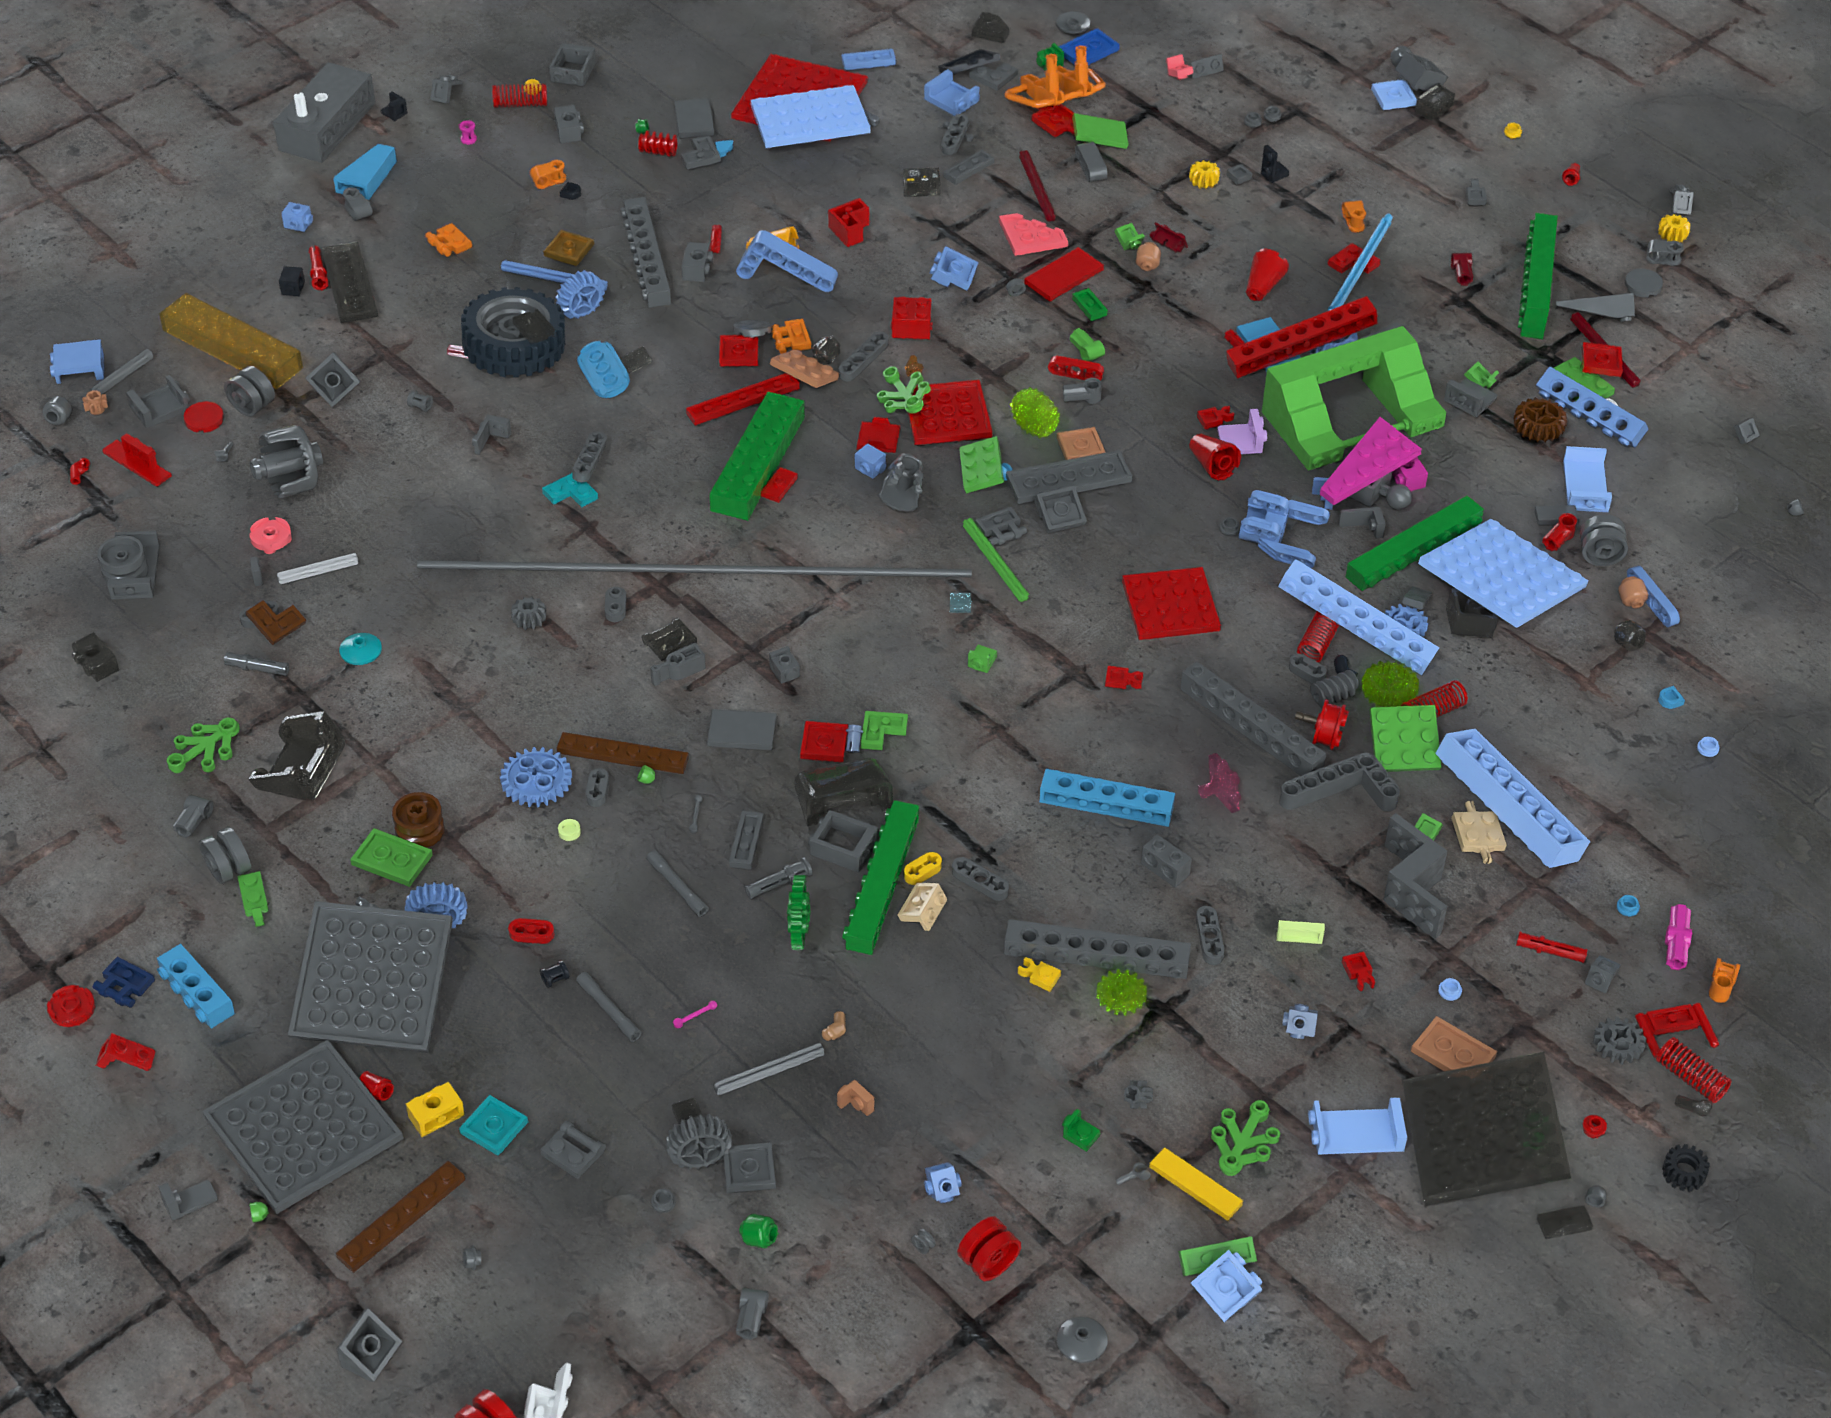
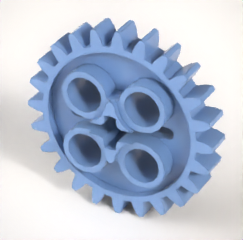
M533 747L532 752L524 749V754L516 752V758L509 757V763H504V769H501L500 780L502 790L506 792V797L511 796L512 802L519 799V805L527 802L528 807H531L532 803H536V806L540 807L541 802L548 805V800L550 799L557 802L556 796L564 797L563 791H569L568 785L572 784V771L570 763L566 762V757L561 758L560 752L553 755V749L545 752L544 747L540 751Z

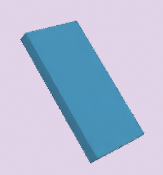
M1269 317L1237 326L1236 332L1247 343L1280 329L1272 318ZM1300 355L1291 357L1279 363L1264 368V370L1267 372V368L1283 364L1295 359H1299L1301 357Z

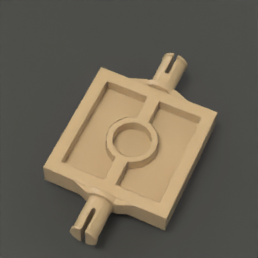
M1467 801L1465 803L1467 812H1453L1452 822L1462 852L1480 853L1483 863L1490 864L1493 861L1490 852L1505 851L1507 846L1498 817L1493 811H1476L1474 801H1471V803Z

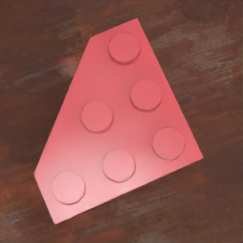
M1018 213L999 216V223L1015 256L1068 247V240L1062 229L1057 227L1055 229L1048 228L1046 223L1034 219L1032 221L1023 218V215Z

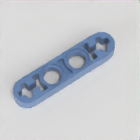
M1641 566L1629 568L1627 570V577L1635 576L1644 581L1649 594L1646 604L1666 627L1678 624L1680 617L1677 609Z

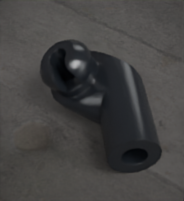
M1338 655L1334 659V667L1337 674L1351 670L1348 668V658L1345 655Z

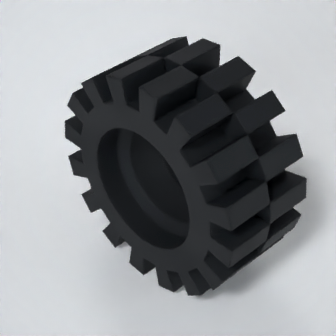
M1680 1144L1676 1145L1675 1149L1672 1147L1667 1152L1662 1166L1663 1177H1666L1665 1181L1667 1183L1672 1181L1673 1188H1676L1677 1185L1680 1186V1191H1684L1686 1187L1688 1192H1690L1693 1188L1697 1190L1700 1188V1185L1703 1186L1709 1172L1710 1162H1707V1155L1702 1157L1703 1151L1701 1149L1696 1152V1147L1692 1145L1691 1149H1689L1688 1144H1683L1682 1148ZM1686 1163L1692 1166L1695 1172H1684L1678 1168L1677 1164Z

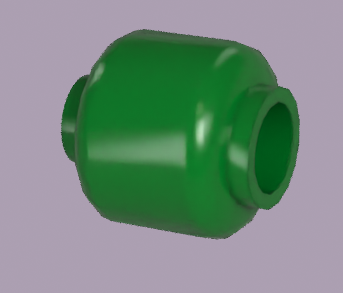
M751 1214L742 1221L739 1232L746 1245L767 1248L776 1241L778 1227L771 1217Z

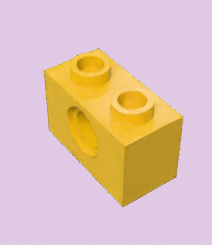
M449 1082L436 1086L424 1095L415 1097L406 1103L408 1118L421 1137L465 1115L462 1100Z

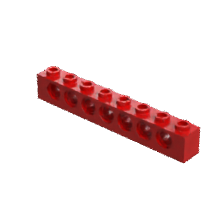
M1367 296L1226 350L1228 365L1236 378H1240L1378 324L1377 310Z

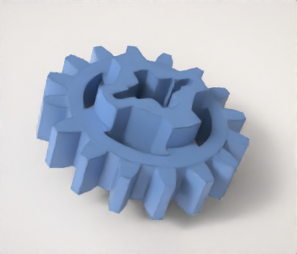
M1398 604V608L1391 606L1390 611H1385L1387 616L1421 637L1425 636L1428 628V617L1423 616L1424 611L1418 612L1416 608L1412 609L1407 605L1403 607L1401 604Z

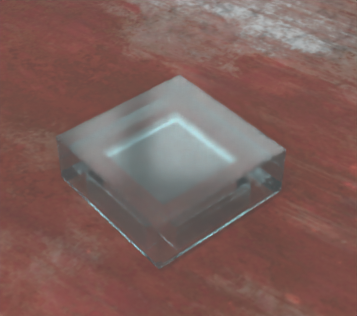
M950 593V613H971V593Z

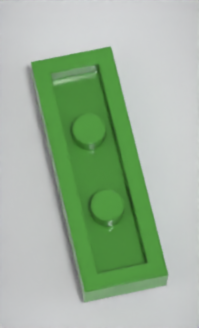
M1252 1236L1178 1251L1183 1276L1204 1272L1228 1250L1232 1254L1237 1252L1245 1263L1257 1261Z

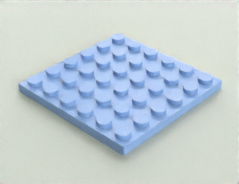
M1492 519L1421 556L1418 562L1419 565L1516 628L1584 589L1589 581L1582 577L1580 573L1574 572L1566 567L1564 563L1555 560L1548 553L1536 548L1531 542L1525 541L1517 536L1515 532L1506 529L1499 522Z

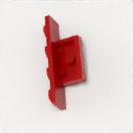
M127 433L121 437L122 442L116 439L102 449L105 455L155 486H159L172 476L170 472L157 465L156 452L151 446L143 444L138 438H134Z

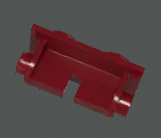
M1154 223L1156 230L1150 233L1153 241L1163 245L1167 240L1165 247L1175 253L1182 252L1183 247L1188 248L1186 237L1182 233L1172 231L1165 224Z

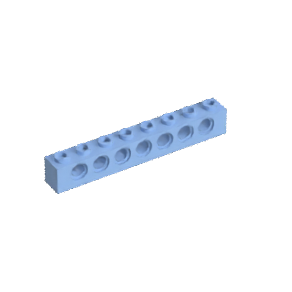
M1296 559L1278 586L1420 675L1424 673L1439 649L1438 646Z

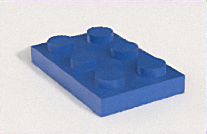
M1097 28L1059 47L1064 51V58L1075 65V47L1078 46L1079 49L1081 45L1086 46V61L1089 65L1118 51L1120 44Z

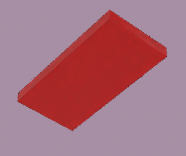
M1078 247L1024 278V283L1048 301H1052L1103 271L1104 264Z

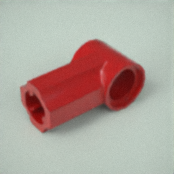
M1570 513L1560 515L1558 523L1542 540L1546 549L1557 551L1567 540L1574 537L1577 525L1576 516Z

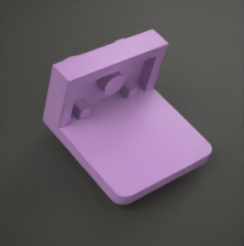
M1250 409L1248 424L1218 426L1219 439L1236 445L1241 454L1262 453L1263 444L1267 441V432L1263 430V417L1259 416L1258 409Z

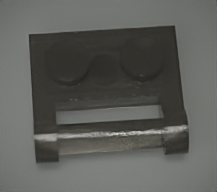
M679 618L672 620L670 624L650 634L646 633L641 636L644 645L649 646L661 661L667 659V656L672 652L693 643L697 644V637Z

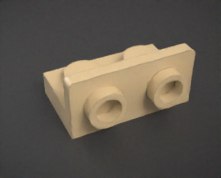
M916 883L898 913L899 919L903 922H920L923 929L929 931L947 901L939 883Z

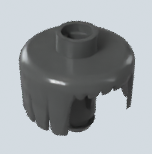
M296 424L265 431L260 434L259 445H265L260 449V452L268 454L260 455L259 459L254 457L250 461V469L254 479L262 480V477H265L269 483H277L272 485L271 489L276 492L275 495L279 498L313 490L318 482L317 466L323 464L322 453L316 441L310 443L305 431ZM300 475L303 476L302 478L293 481V480H294L295 478H297L298 476H300Z

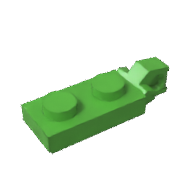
M260 871L237 876L246 916H253L255 927L265 925L262 913H266L269 910Z

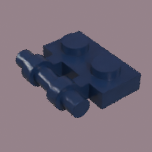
M116 957L102 972L106 980L103 983L98 980L95 981L93 989L97 990L98 994L105 998L110 997L114 999L115 1003L120 1006L125 1005L132 1008L135 1000L130 997L133 993L140 997L153 984L155 979L154 975ZM116 985L122 987L120 991H117L113 988Z

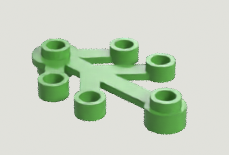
M893 366L886 368L883 371L886 382L893 384L899 392L882 390L877 393L878 401L884 403L887 413H892L896 409H905L908 413H918L924 406L922 400L924 394L931 391L929 383L923 381L921 372H914L910 376L909 384L905 387L899 379L898 369ZM919 384L917 393L912 396L916 385ZM889 399H905V402H895Z
M224 718L219 722V725H202L197 723L191 727L193 737H186L184 735L175 737L174 744L178 750H183L188 745L196 746L183 755L180 753L169 755L167 758L169 770L174 773L182 772L187 762L205 751L204 759L201 761L202 770L204 772H212L215 769L213 760L215 745L221 739L222 747L218 750L221 760L231 759L233 756L231 750L232 737L237 735L240 730L238 722L233 718ZM205 733H214L211 736H204Z
M1257 1100L1251 1104L1250 1118L1242 1133H1240L1235 1122V1111L1229 1108L1222 1111L1221 1122L1226 1125L1235 1146L1231 1151L1225 1141L1226 1130L1221 1126H1216L1212 1129L1211 1139L1216 1142L1222 1155L1219 1159V1167L1225 1175L1234 1176L1242 1170L1243 1165L1258 1161L1266 1162L1270 1159L1271 1150L1264 1144H1276L1280 1138V1131L1275 1127H1270L1266 1130L1265 1134L1251 1137L1258 1123L1264 1122L1268 1118L1269 1106L1266 1102ZM1258 1146L1256 1152L1242 1155L1245 1149ZM1260 1152H1265L1267 1155H1261Z

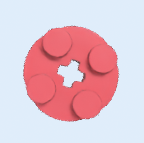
M267 517L256 521L250 528L252 545L259 550H263L266 554H273L276 550L290 543L292 540L290 526L282 518L275 517L276 520H269Z

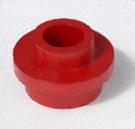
M1589 1115L1584 1118L1582 1128L1588 1137L1599 1138L1606 1132L1607 1123L1600 1116Z

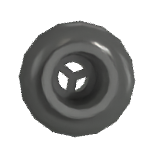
M56 396L45 404L42 413L45 420L50 424L61 425L71 416L72 406L65 398Z

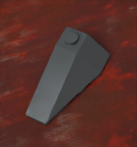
M1633 293L1556 302V306L1560 308L1620 319V322L1632 321L1631 317H1635Z

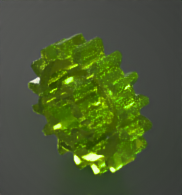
M1117 969L1116 974L1108 971V976L1102 975L1101 982L1097 983L1096 997L1100 999V1006L1106 1005L1107 1012L1113 1009L1114 1015L1122 1011L1123 1015L1127 1016V1011L1129 1010L1133 1014L1136 1013V1007L1141 1009L1143 1002H1146L1147 986L1144 985V979L1137 980L1138 974L1130 975L1128 969L1125 973H1121L1120 969Z

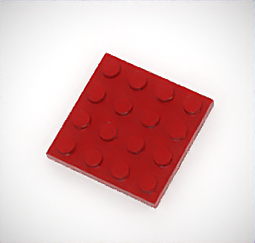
M980 380L929 384L931 391L924 394L922 398L924 402L923 408L918 413H908L914 445L992 438V428ZM918 385L915 387L912 396L917 393Z
M1203 567L1122 575L1123 587L1139 640L1218 632L1221 630V624Z

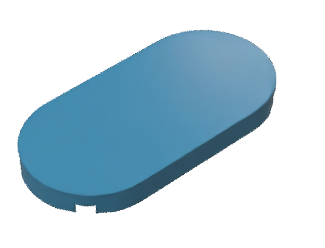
M594 341L582 348L577 362L594 393L602 398H611L621 394L629 385L630 377L613 346L608 342Z

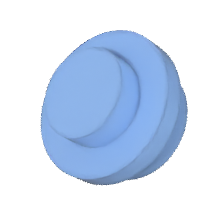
M1704 737L1698 742L1697 750L1704 756L1713 757L1719 752L1718 741L1713 737Z
M1448 978L1440 983L1438 992L1442 998L1453 1001L1461 996L1462 988L1457 980Z

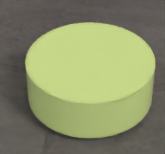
M574 819L563 820L558 825L560 838L565 841L577 839L581 834L579 822Z

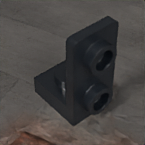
M1267 144L1263 150L1261 175L1269 182L1274 183L1288 177L1289 170L1279 161L1277 162L1278 153Z

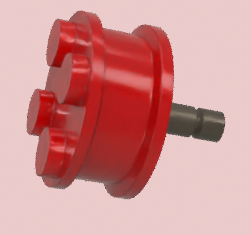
M1325 699L1322 711L1318 714V717L1297 711L1295 719L1315 725L1314 729L1316 731L1312 744H1324L1330 746V750H1333L1334 746L1339 747L1343 731L1339 729L1340 726H1345L1349 711L1345 710V704L1340 707L1330 704L1329 700Z

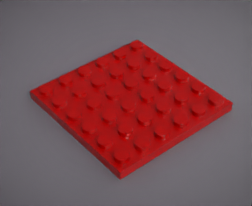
M770 54L732 111L731 119L757 125L751 108V100L852 85H854L859 97L868 82V76Z

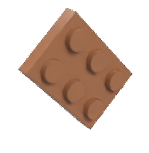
M791 350L772 357L770 365L815 388L834 382L839 377V372L833 370L831 366L823 365L815 358L803 355L799 350Z
M1437 1016L1411 1048L1412 1053L1470 1087H1473L1497 1055L1496 1050Z

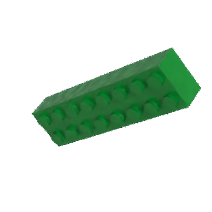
M1535 213L1534 220H1530L1522 278L1524 281L1521 288L1523 293L1521 294L1520 304L1522 305H1520L1519 316L1522 317H1519L1517 327L1521 329V337L1543 339L1550 307L1557 215Z
M772 392L766 393L710 492V511L749 520L761 498L762 489L772 478L805 418L804 400Z

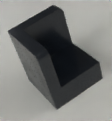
M393 91L389 92L390 103L381 109V114L396 121L408 114L406 99Z

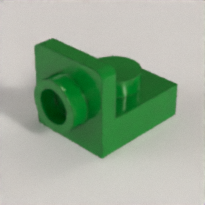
M1076 1109L1072 1115L1068 1114L1062 1123L1064 1127L1063 1138L1086 1152L1100 1137L1101 1130L1081 1119V1111L1079 1109Z

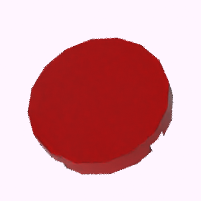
M208 401L195 403L188 407L184 413L185 425L193 432H198V430H203V432L213 431L221 426L224 418L220 405Z
M79 985L64 986L55 991L50 1001L48 1000L47 1012L53 1023L59 1026H78L86 1022L93 1015L96 1007L95 999L87 988H80Z

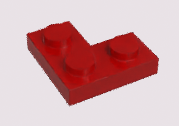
M1351 243L1328 259V266L1340 273H1344L1355 265L1363 249ZM1372 255L1363 271L1369 274L1380 266L1381 260Z

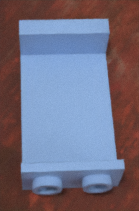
M1566 446L1563 464L1567 505H1575L1577 511L1609 512L1612 494L1607 492L1604 460L1607 450L1605 448Z
M1390 1098L1388 1109L1320 1111L1319 1100L1314 1101L1312 1110L1308 1112L1309 1125H1313L1314 1128L1311 1135L1312 1144L1317 1146L1318 1154L1401 1152L1405 1150L1407 1134L1400 1098Z

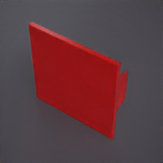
M874 417L872 422H862L856 450H860L868 443L882 452L896 453L901 425L890 424L888 418Z

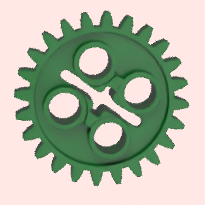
M794 875L792 891L789 892L787 921L788 933H791L792 950L804 949L805 934H808L811 915L810 895L807 892L805 875Z

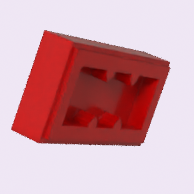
M780 467L762 489L761 497L779 503L798 479V473Z

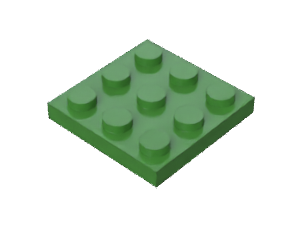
M1435 705L1370 708L1373 753L1387 772L1440 770L1442 768L1441 759L1435 754L1439 748Z

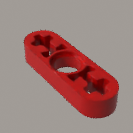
M1063 356L1051 357L1048 364V370L1052 374L1080 380L1088 378L1101 380L1104 374V367L1099 363ZM1071 367H1079L1081 371H1074Z

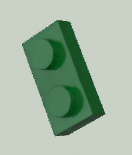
M1089 288L1073 293L1072 300L1090 321L1107 316L1108 309Z

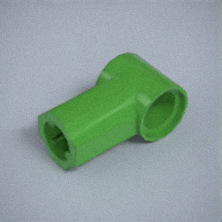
M1078 328L1070 335V341L1078 348L1084 361H1093L1105 355V348L1102 342L1099 340L1094 341L1084 330Z

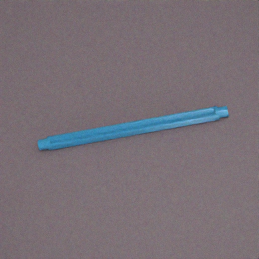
M1386 214L1380 220V223L1329 306L1328 311L1344 304L1391 225L1393 219L1391 214Z

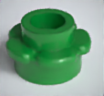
M639 118L638 122L635 123L637 133H643L644 135L646 130H649L647 119L642 120Z

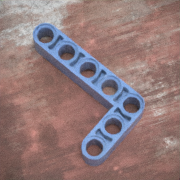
M763 230L756 234L743 254L736 270L738 276L743 279H749L764 258L824 292L833 290L838 277V272L834 268Z

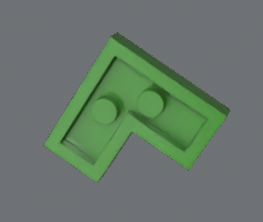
M865 711L861 749L883 750L885 734L906 736L908 714Z

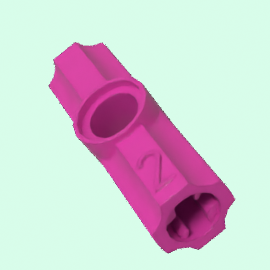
M1682 904L1671 906L1669 925L1665 937V945H1667L1666 965L1673 970L1686 968L1688 949L1692 938V929H1690L1691 910Z

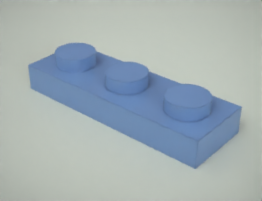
M893 49L842 54V63L845 70L896 65V58Z

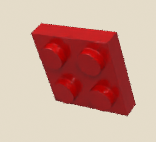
M720 335L719 366H758V337Z
M1583 342L1582 372L1621 377L1623 372L1622 347Z
M805 721L800 759L844 762L848 724Z

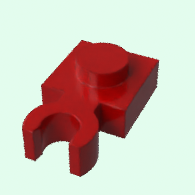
M1224 406L1221 410L1212 407L1197 411V418L1203 428L1208 429L1223 425V421H1233L1234 412L1230 413V406Z
M1108 666L1105 687L1126 689L1127 685H1131L1133 688L1140 689L1142 687L1143 672L1135 671L1129 673V668Z
M1360 952L1343 956L1342 964L1350 980L1357 978V989L1363 991L1364 982L1368 983L1371 989L1374 988L1375 978L1372 976L1373 969L1365 953Z

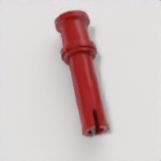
M313 246L309 248L312 265L310 270L311 284L316 290H324L328 287L329 282L326 277L327 271L322 264L321 249L315 246V251H313Z

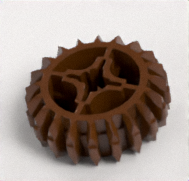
M1535 397L1534 400L1528 398L1527 401H1522L1517 406L1513 417L1517 433H1522L1523 437H1529V440L1535 439L1537 442L1543 440L1546 443L1547 440L1553 441L1554 438H1559L1567 425L1566 412L1563 411V407L1558 406V402L1552 403L1551 399L1547 401L1544 398L1537 399Z

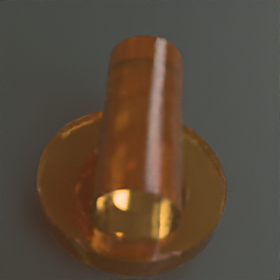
M911 355L906 363L905 373L908 377L914 372L922 373L924 366L921 363L918 364L915 355Z

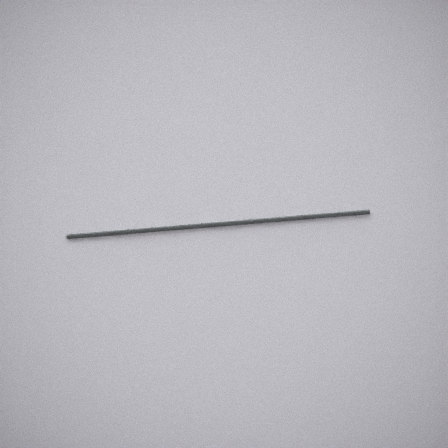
M417 561L418 569L972 577V569Z

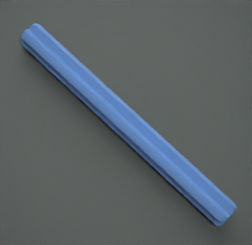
M502 261L501 264L502 271L565 283V278L569 279L571 276L570 273L510 261ZM601 280L604 286V291H606L608 282Z

